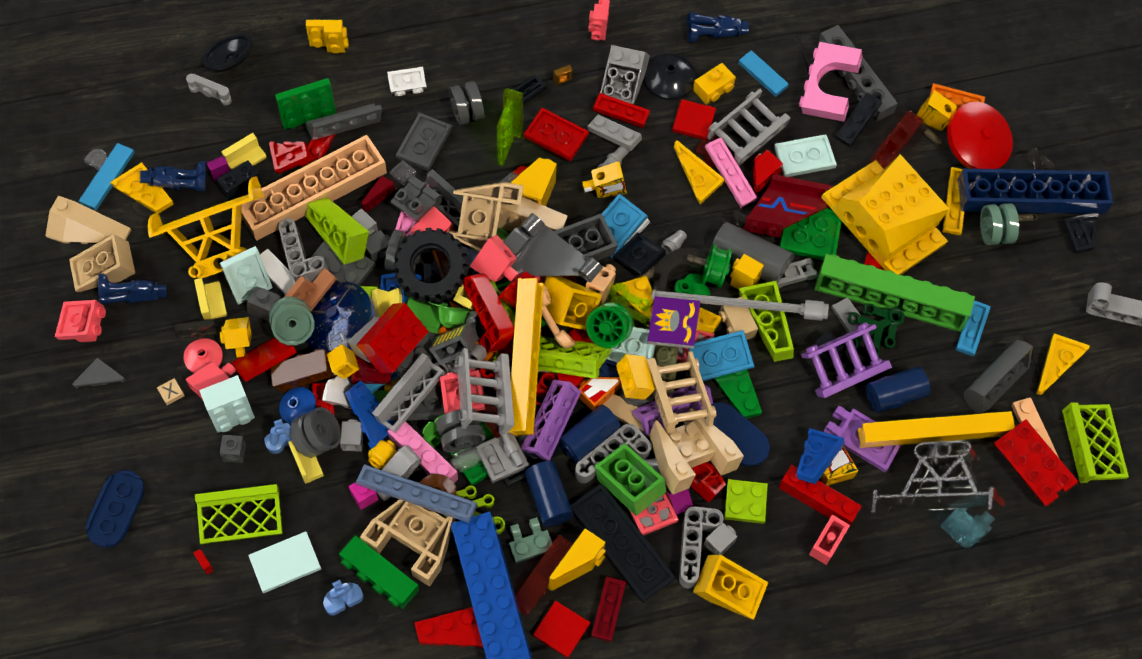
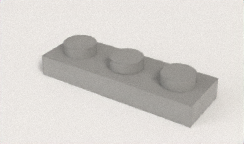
M597 115L587 126L589 132L631 151L642 140L640 133L600 115Z

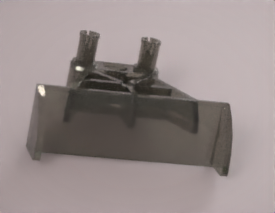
M965 440L919 443L914 449V454L920 461L902 494L881 495L877 490L873 491L872 514L875 517H885L890 508L949 510L988 505V511L994 515L1001 514L1005 507L1004 499L994 487H989V492H980L972 470L973 468L977 470L981 463L977 458L974 448ZM942 466H951L941 477L935 472L940 470ZM928 471H930L935 478L925 477ZM965 471L967 476L960 477L961 474ZM948 488H972L973 492L948 493ZM919 489H937V493L916 494Z

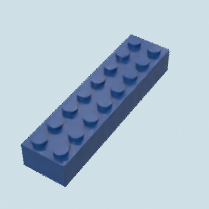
M491 512L472 517L470 523L464 521L451 523L486 659H533L493 515Z

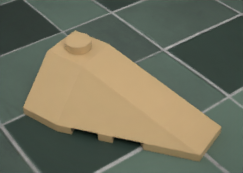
M58 196L49 211L45 236L61 243H99L113 234L126 240L131 232V228L75 201Z

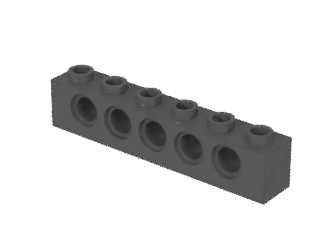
M839 25L822 32L818 41V45L819 42L856 48ZM862 58L859 72L856 74L855 72L838 70L839 75L846 80L848 87L855 92L859 101H861L866 92L882 100V105L873 116L876 122L895 112L898 103L864 58Z

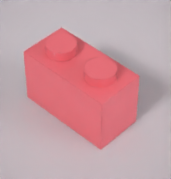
M832 515L809 555L827 565L850 525Z

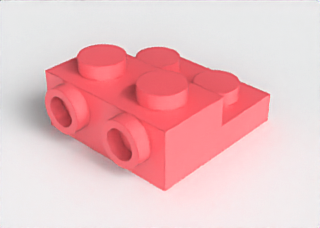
M599 0V3L594 5V11L590 10L589 31L592 32L591 39L605 40L610 0Z
M97 300L63 302L55 337L58 340L96 341L97 336L102 331L100 323L101 319L106 315L105 306Z
M469 369L470 376L482 378L479 370ZM454 372L447 373L445 376L440 377L445 414L460 409L458 374ZM470 384L471 394H484L483 386ZM472 402V409L477 411L485 410V404Z

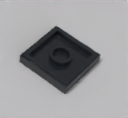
M637 232L613 256V259L642 277L666 254V250Z

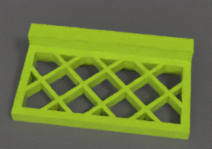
M540 336L538 370L597 379L599 368L611 354L612 348H602L593 343L575 341L576 344L565 349L558 344L555 338Z
M1070 403L1066 406L1062 413L1080 483H1088L1090 480L1127 479L1129 476L1110 404L1079 405L1078 403ZM1098 410L1105 411V420L1096 414ZM1080 411H1085L1090 415L1087 421L1081 416ZM1093 418L1101 424L1099 429L1090 424ZM1086 427L1095 433L1092 439L1086 435ZM1104 427L1110 431V438L1101 432ZM1097 436L1106 442L1103 448L1095 442ZM1108 445L1115 449V456L1106 451ZM1090 446H1093L1100 452L1097 457L1091 454ZM1102 454L1111 461L1108 466L1099 460ZM1113 463L1120 468L1121 474H1117L1110 469ZM1095 464L1105 470L1103 474L1096 475Z
M274 484L195 494L200 544L283 534L279 486ZM275 499V507L270 513L262 507L266 500ZM246 502H253L257 506L250 515L241 509ZM232 504L237 509L228 518L221 510L226 505ZM212 507L216 510L209 521L203 517L202 508ZM259 509L268 514L261 524L252 518ZM239 511L248 517L241 526L232 521ZM218 514L227 519L220 529L211 523ZM272 517L277 521L278 530L269 531L263 526ZM250 519L259 526L254 533H247L243 529ZM231 522L238 530L234 535L227 536L222 531ZM209 525L218 531L213 538L205 539L204 531Z

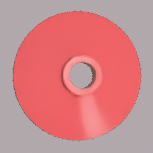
M207 338L198 339L187 346L183 357L184 363L193 373H196L210 363H214L219 367L223 359V352L220 345L214 340ZM205 352L203 356H199V353Z

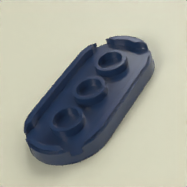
M720 402L711 404L716 409L713 425L733 440L744 455L740 465L748 467L762 464L770 450L769 441L765 434L732 406Z
M129 470L118 471L119 473L112 474L105 481L86 523L87 535L96 546L103 548L113 547L126 537L145 493L144 483L135 472Z

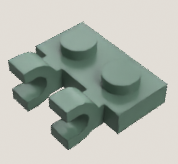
M537 517L529 520L533 533L531 536L522 538L519 525L510 526V532L514 541L510 542L509 546L515 563L554 551L548 530L541 531Z

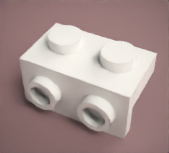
M423 67L387 72L390 91L395 96L406 95L405 92L413 91V94L422 93L423 89L427 88Z

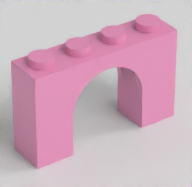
M819 42L818 48L814 50L813 58L815 60L813 64H810L809 80L805 81V95L801 96L799 107L802 108L803 114L845 122L849 108L848 98L826 94L819 88L818 84L821 77L831 70L858 73L863 58L862 49Z

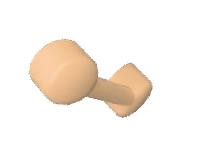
M544 285L542 316L558 344L565 349H569L576 343L564 330H559L546 308L551 303V298Z

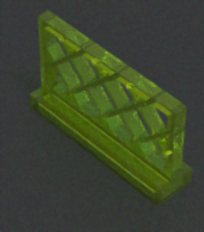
M505 88L503 93V112L497 125L498 165L501 166L504 165L514 137L521 138L523 134V93Z

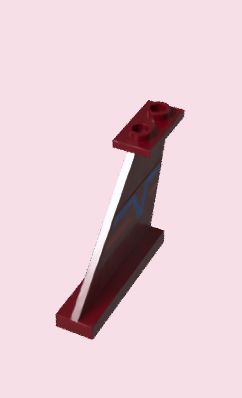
M772 174L769 187L750 215H747L744 230L780 238L783 229L828 208L829 206L821 197L823 193L834 186Z

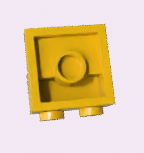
M306 20L310 46L326 47L327 52L345 53V48H348L349 42L347 28L343 27L342 20Z

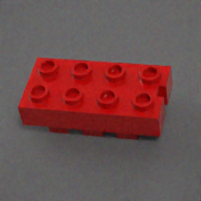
M1027 419L994 443V446L1045 508L1059 498L1057 493L1061 490L1066 493L1078 484V480Z

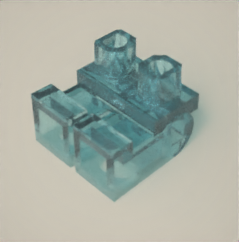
M962 502L940 527L961 546L971 548L992 529L989 525L995 518L987 511L980 517L976 514L972 518L966 512L969 507Z

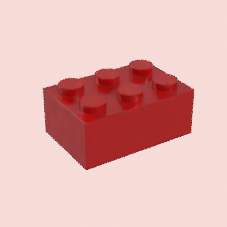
M395 303L387 309L356 345L380 373H393L429 331L406 303Z

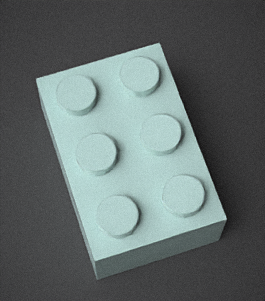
M238 375L199 390L217 433L227 432L232 427L239 424H247L251 419L255 418Z

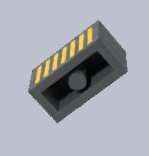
M467 323L437 336L429 350L438 363L442 364L455 359L464 348L468 349V353L471 352L478 338Z

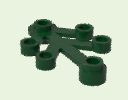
M873 304L865 305L863 313L866 316L875 314L885 318L880 322L860 316L856 312L848 316L847 320L851 325L866 322L876 325V329L869 331L870 336L874 334L872 342L878 355L880 354L879 346L883 328L889 325L888 335L883 339L882 344L886 349H890L896 343L895 334L897 326L901 325L905 319L904 312L897 307L884 310L875 307ZM867 307L872 309L871 313L867 311ZM892 314L896 315L897 320L892 318ZM852 316L856 317V322L851 319ZM862 335L852 339L855 348L863 340ZM887 339L891 341V346L887 344ZM842 343L845 346L844 350L848 351L846 344Z

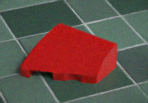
M711 461L691 468L696 474L691 487L709 503L726 485L724 479L719 475L718 470Z

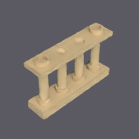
M688 352L687 362L661 367L657 365L655 358L647 359L655 386L653 395L666 433H674L678 422L706 417L708 426H713L716 409L714 406H711L699 372V361L697 358H694L693 352ZM689 370L691 378L670 382L662 381L661 378L662 374ZM693 385L697 394L675 398L668 397L666 393L670 389ZM700 401L703 409L676 414L672 411V407L675 405Z

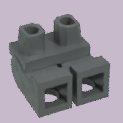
M413 175L408 179V184L400 189L391 200V204L416 222L433 207L437 208L442 203L439 193L426 186Z

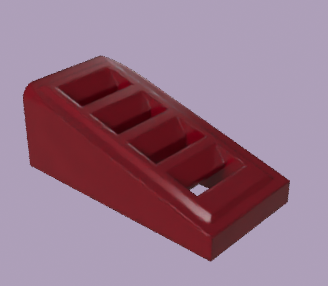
M384 176L380 177L361 202L362 210L367 213L395 191L394 182Z

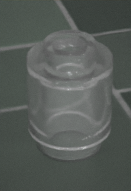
M476 446L452 454L453 459H450L453 468L460 472L470 469L482 461Z

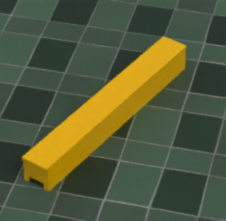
M518 278L511 372L514 426L508 432L514 436L534 435L544 284L538 283L537 278Z
M1012 411L863 423L862 428H858L860 448L1001 437L1015 428Z

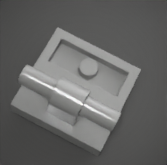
M500 433V436L475 446L492 484L529 467L515 436L510 433Z

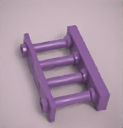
M862 323L856 326V330L817 347V345L808 347L806 349L807 352L801 354L802 358H812L821 381V387L815 390L817 397L826 398L892 368L889 360H882L878 357L869 331L876 329L875 324ZM862 335L871 358V365L866 367L862 366L852 339ZM842 343L846 344L855 367L854 372L849 375L845 373L836 350V346ZM827 350L838 374V380L833 382L828 380L818 355Z

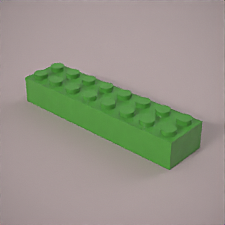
M833 254L825 255L814 289L840 298H849L851 301L861 304H873L875 307L884 310L897 307L904 312L906 317L958 332L963 330L969 320L975 296L969 295L966 292L954 291L949 287H940L928 281H919L911 276L898 275L890 270L884 271L877 269L875 266L863 265L855 260H846Z

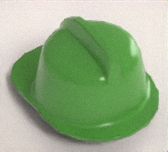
M428 302L438 306L439 320L447 328L455 329L463 326L468 313L473 311L466 308L446 307Z

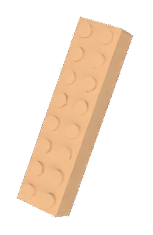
M365 135L262 188L265 198L242 204L241 218L257 241L277 231L281 220L291 218L296 221L305 216L308 202L325 197L334 201L386 174L385 161L369 137Z

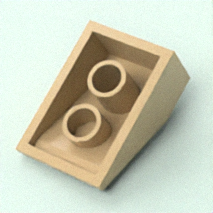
M115 234L69 259L76 292L97 288L99 273L106 274L111 283L121 282L135 274L129 242Z

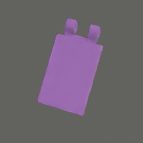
M838 406L832 416L837 420H842L838 427L830 421L823 432L844 438V448L886 472L901 445L860 448L858 428H862L863 423H873L876 421L854 408L851 412H848L843 407Z

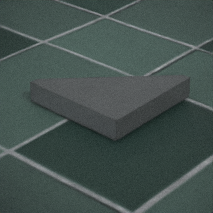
M96 358L72 385L75 388L89 385L99 386L114 382L123 383L125 379L100 359Z

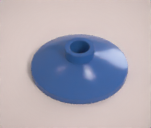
M296 387L289 390L283 396L279 405L282 419L291 424L296 417L307 414L315 409V396L309 389L304 387Z

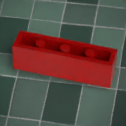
M793 465L790 466L780 483L779 489L829 519L834 515L847 524H852L862 507L860 504L819 480L816 484L798 479V468Z

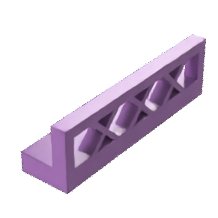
M552 381L535 417L534 435H527L521 450L534 453L541 459L550 461L581 394V391L571 382ZM557 387H562L560 392L555 395ZM553 404L552 409L547 412L548 406ZM545 421L544 426L541 429H538L539 425ZM537 438L534 447H530L532 441Z
M693 385L682 387L667 394V396L675 398L697 394ZM704 385L710 403L713 404L710 388ZM655 400L632 411L633 416L641 421L643 432L647 436L650 435L653 425L657 420L664 428ZM700 401L672 407L673 413L676 414L689 412L690 408L696 411L703 409Z

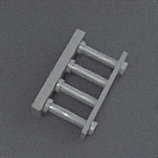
M761 89L755 93L751 92L742 104L719 123L714 122L708 129L710 132L707 138L710 140L715 135L719 138L722 137L725 144L734 152V159L738 166L783 130L790 120L786 113L781 117H776L759 100L762 93ZM754 105L771 121V125L764 127L747 109ZM741 114L759 131V136L756 138L754 136L751 137L734 119ZM729 124L747 142V146L744 148L739 147L722 129Z
M464 348L455 359V366L458 368L459 420L461 421V428L466 429L473 420L491 422L499 425V433L507 434L514 426L509 355L501 353L494 362L468 358V349ZM469 367L492 370L495 379L470 376ZM470 384L494 387L496 397L471 394ZM472 402L495 405L498 415L472 412Z

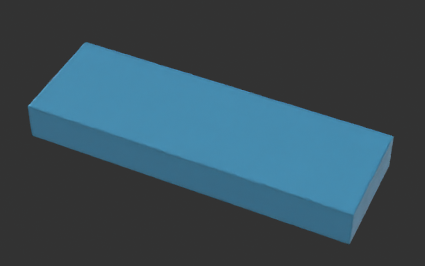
M752 50L739 60L738 64L775 97L788 88L789 84Z
M974 300L971 316L961 331L955 350L974 357L991 306Z

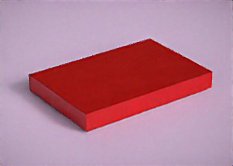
M541 108L524 132L523 137L571 162L588 137L589 131Z
M275 337L248 352L244 357L234 360L231 364L242 379L247 382L294 355L296 350L293 345L281 343Z

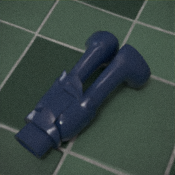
M688 12L687 15L689 43H695L701 35H713V38L740 36L749 32L748 21H741L740 18L736 20L734 17L724 15L710 17L699 15L695 12ZM703 24H705V25H715V27L703 26Z
M199 161L193 170H182L169 166L155 167L153 171L152 168L141 170L140 183H149V186L179 190L181 187L205 192L206 161Z
M99 273V303L107 305L126 301L127 304L140 301L158 300V297L167 298V286L158 285V282H155L154 285L149 280L111 283L106 274Z

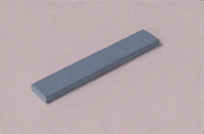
M365 464L356 480V484L467 523H470L477 508L476 502Z

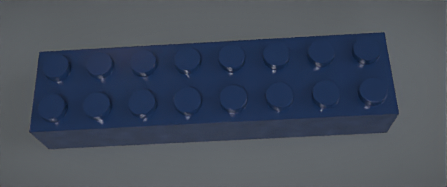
M963 168L957 179L961 211L981 212L984 205L996 204L999 207L1000 204L1012 203L1019 213L1091 214L1098 212V214H1106L1113 205L1108 171Z

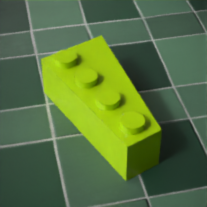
M328 197L308 202L305 217L341 262L346 265L364 259L369 231Z
M777 281L739 288V297L743 296L744 299L782 303ZM748 308L758 327V333L774 362L793 358L794 348L785 312Z

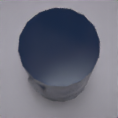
M918 366L867 383L866 393L873 410L876 413H880L929 396L930 383L924 370Z
M600 404L560 437L558 443L565 454L573 462L578 463L621 428V425L612 411L605 405Z
M544 461L528 468L524 474L543 526H555L572 518L574 513L555 462Z

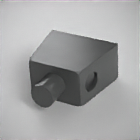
M256 286L247 301V313L269 322V311L272 305L281 299V296Z

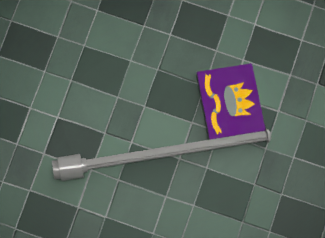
M654 289L651 293L654 303L647 344L694 349L700 303L800 313V315H804V319L819 321L828 318L829 304H824L823 301L806 300L805 304L801 303V305L665 292Z

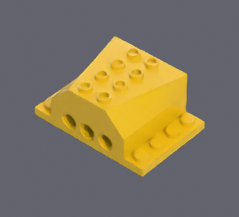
M901 154L885 169L875 160L823 193L821 197L885 271L890 270L895 274L902 275L948 242L936 227L949 208Z

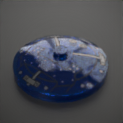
M341 282L333 284L311 311L315 321L314 331L306 341L315 350L324 349L328 353L341 344L352 350L347 341L375 315L374 303L370 295L362 287L354 283Z

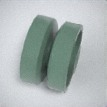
M1006 203L1000 204L999 207L996 204L983 206L980 215V229L982 239L986 245H997L1000 242L1002 244H1013L1017 241L1019 218L1015 205Z
M287 296L275 302L269 311V323L274 336L279 342L286 345H298L304 343L312 335L315 321L309 306L304 300Z

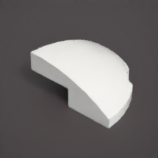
M351 375L345 380L339 376L329 379L324 389L322 401L331 405H341L352 409L345 394L355 385L351 384Z

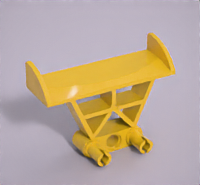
M257 176L249 180L248 195L210 207L165 225L162 224L158 212L152 214L148 220L149 238L168 232L196 261L194 266H191L188 271L192 278H205L222 272L223 269L218 264L219 258L225 261L247 250L240 247L242 204L265 198ZM232 208V224L214 231L209 216ZM200 220L205 232L204 235L188 240L177 229L183 225ZM231 229V240L219 233ZM203 239L198 251L191 243ZM212 240L230 249L206 259Z

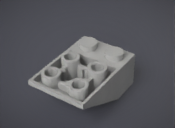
M611 45L600 93L634 104L647 70L650 55L643 51Z

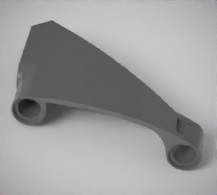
M531 213L519 228H515L504 240L506 246L517 258L511 267L519 274L527 271L532 276H581L591 283L603 269L602 265L594 258L583 255L545 226L544 222L534 213Z

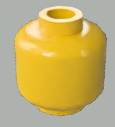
M380 440L368 452L369 463L376 469H383L397 453L396 445L390 440L387 442Z

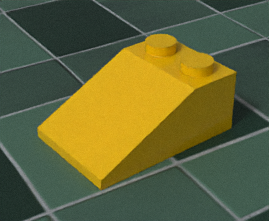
M584 529L549 577V589L553 591L593 570L595 565L599 567L605 558V541Z
M720 554L708 555L693 593L711 603L754 620L768 582Z

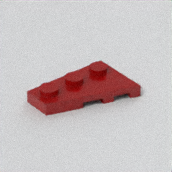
M473 607L415 622L419 644L458 645L459 647L477 646L478 648H484Z

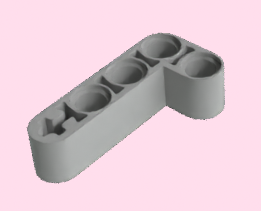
M291 218L281 220L278 228L288 267L294 281L296 282L300 276H303L313 282L324 268L329 271L323 257L314 256L306 258L300 232L294 220Z
M1103 282L1096 283L1089 291L1086 307L1088 314L1142 326V301L1111 294L1112 286Z
M625 424L576 464L575 478L580 483H588L596 477L595 465L599 462L595 461L594 458L602 457L605 459L615 450L609 448L610 445L620 447L625 443L642 459H648L651 451L650 441L635 425ZM631 433L633 437L627 438L624 434ZM644 447L647 451L640 452L637 448Z
M690 507L685 513L679 582L684 588L694 587L699 577L702 531L713 532L723 522V514L717 509ZM694 515L698 518V521L693 522L688 517ZM709 518H716L718 520V523H711L709 521ZM692 534L696 536L697 540L690 541L687 535ZM693 554L696 559L690 561L685 555ZM688 569H691V580H688L686 576Z

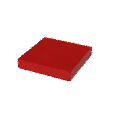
M681 99L672 132L707 141V136L710 132L708 129L712 125L716 108Z
M555 601L533 634V637L564 657L569 658L589 627L590 622Z

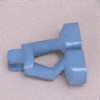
M282 419L273 421L275 427L271 428L270 434L264 439L267 450L273 454L280 453L285 446H289L288 442L292 440L291 426L288 423L283 424Z
M338 580L332 583L334 588L327 592L323 604L326 612L333 616L346 609L345 604L348 607H352L360 603L364 595L357 584L351 582L342 584Z

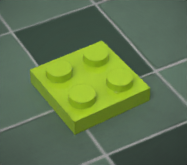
M728 479L724 519L764 524L768 484Z

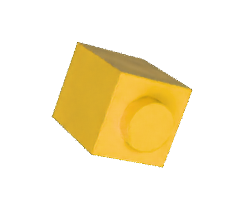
M343 344L327 354L332 373L345 380L359 370L354 352Z

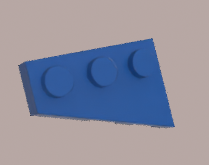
M360 380L345 394L354 414L359 417L362 424L360 427L362 432L366 433L370 441L368 445L371 449L388 435L387 431L389 429L380 424L373 416L372 412L380 402ZM391 418L387 421L391 425H394L396 423L395 421H391Z
M809 428L808 439L804 445V454L801 456L797 470L798 479L816 484L844 446V438Z

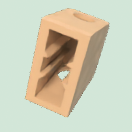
M611 264L603 267L591 283H586V288L595 292L596 290L600 291L599 294L602 297L598 307L604 304L614 284L616 269Z

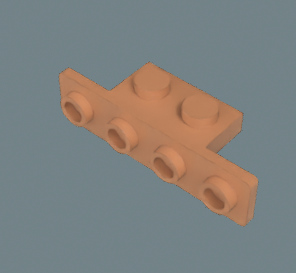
M326 268L320 272L313 282L300 276L284 297L300 298L307 303L310 311H312L336 281V277Z

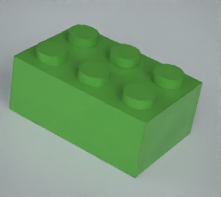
M625 443L595 465L597 480L636 516L666 493L665 479Z

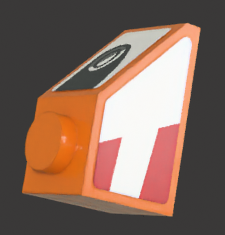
M597 377V379L590 378L588 381L584 380L578 386V389L581 391L579 399L593 411L600 404H604L622 387L620 378Z

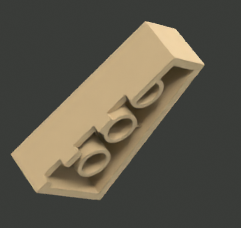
M522 197L521 205L501 202L497 228L512 232L515 228H519L531 213H534L544 222L545 226L552 231L563 228L567 215Z

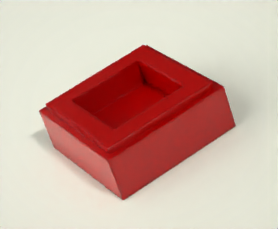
M202 550L195 551L194 555L205 573L208 575L213 572V568Z

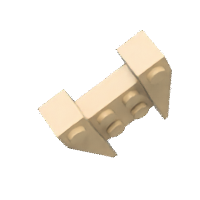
M499 182L454 190L453 194L463 195L458 232L447 230V232L453 234L455 239L480 252L488 239L497 233L501 202L521 205L523 185Z
M690 408V409H689V412L696 411V410H694L693 408ZM705 418L684 421L685 425L675 428V432L671 434L665 432L658 420L653 425L649 436L660 474L665 479V484L673 495L690 488L696 475L691 468L711 461L722 476L737 470L744 457L734 441L714 425L708 426Z
M399 499L369 523L360 539L378 554L381 553L391 537L420 554V557L411 568L412 576L430 587L442 569L452 534L451 523H454L456 518L447 516L445 519L436 512L427 511L421 506Z

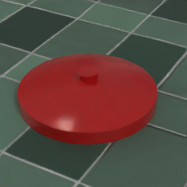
M981 102L964 104L953 112L948 121L947 138L949 146L955 157L967 168L998 169L1010 158L1013 148L1010 127L1005 118L990 105Z

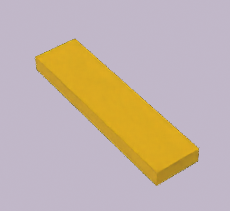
M951 167L946 206L949 210L944 216L942 232L961 235L964 211H961L957 179L963 169Z

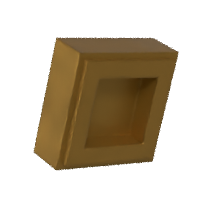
M570 65L554 70L553 81L555 85L572 80V68Z

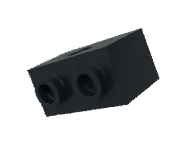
M249 160L217 179L220 191L228 201L248 193V183L252 177L257 176L261 185L259 173Z

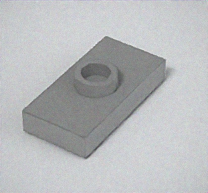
M846 298L832 305L831 309L846 331L850 333L856 330V326L860 324L851 325L847 320L851 313L856 312L859 314L850 299ZM852 316L851 319L856 322V317Z

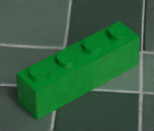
M356 535L339 553L342 560L340 563L345 568L355 570L357 572L356 576L360 580L370 582L373 585L372 589L379 595L385 594L388 597L389 603L396 608L399 605L404 609L419 591L417 583Z

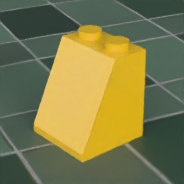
M538 158L511 183L523 185L522 197L546 206L556 183L557 163L550 159Z
M547 276L544 285L549 292L551 303L546 308L553 320L559 325L587 330V318L594 309L598 308L602 295L566 278Z

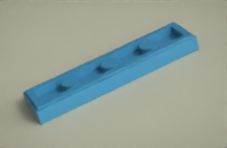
M117 143L79 199V203L97 211L113 187L110 182L121 175L134 155V150Z

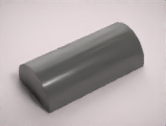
M725 222L713 241L717 248L724 250L732 249L729 263L731 265L734 264L737 258L741 259L744 254L762 263L764 266L760 279L766 282L777 281L778 284L794 259V253L729 222Z
M1021 340L1014 341L964 392V399L968 406L977 414H985L1030 368L1033 346Z

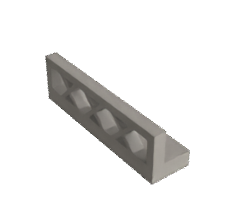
M422 353L372 412L373 416L380 424L396 433L438 383L440 377L445 374L444 370L434 365L429 357ZM431 369L437 372L433 378L426 379V375ZM423 385L424 389L422 392L414 394V389L417 386ZM411 400V405L408 408L401 409L404 401ZM398 415V421L394 425L387 422L392 416Z

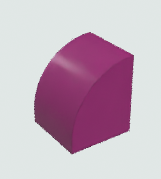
M224 156L206 163L214 182L230 171Z
M666 486V494L676 515L693 507L688 489L673 495Z

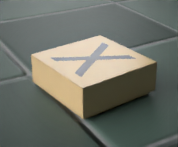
M175 378L157 387L166 405L184 397Z

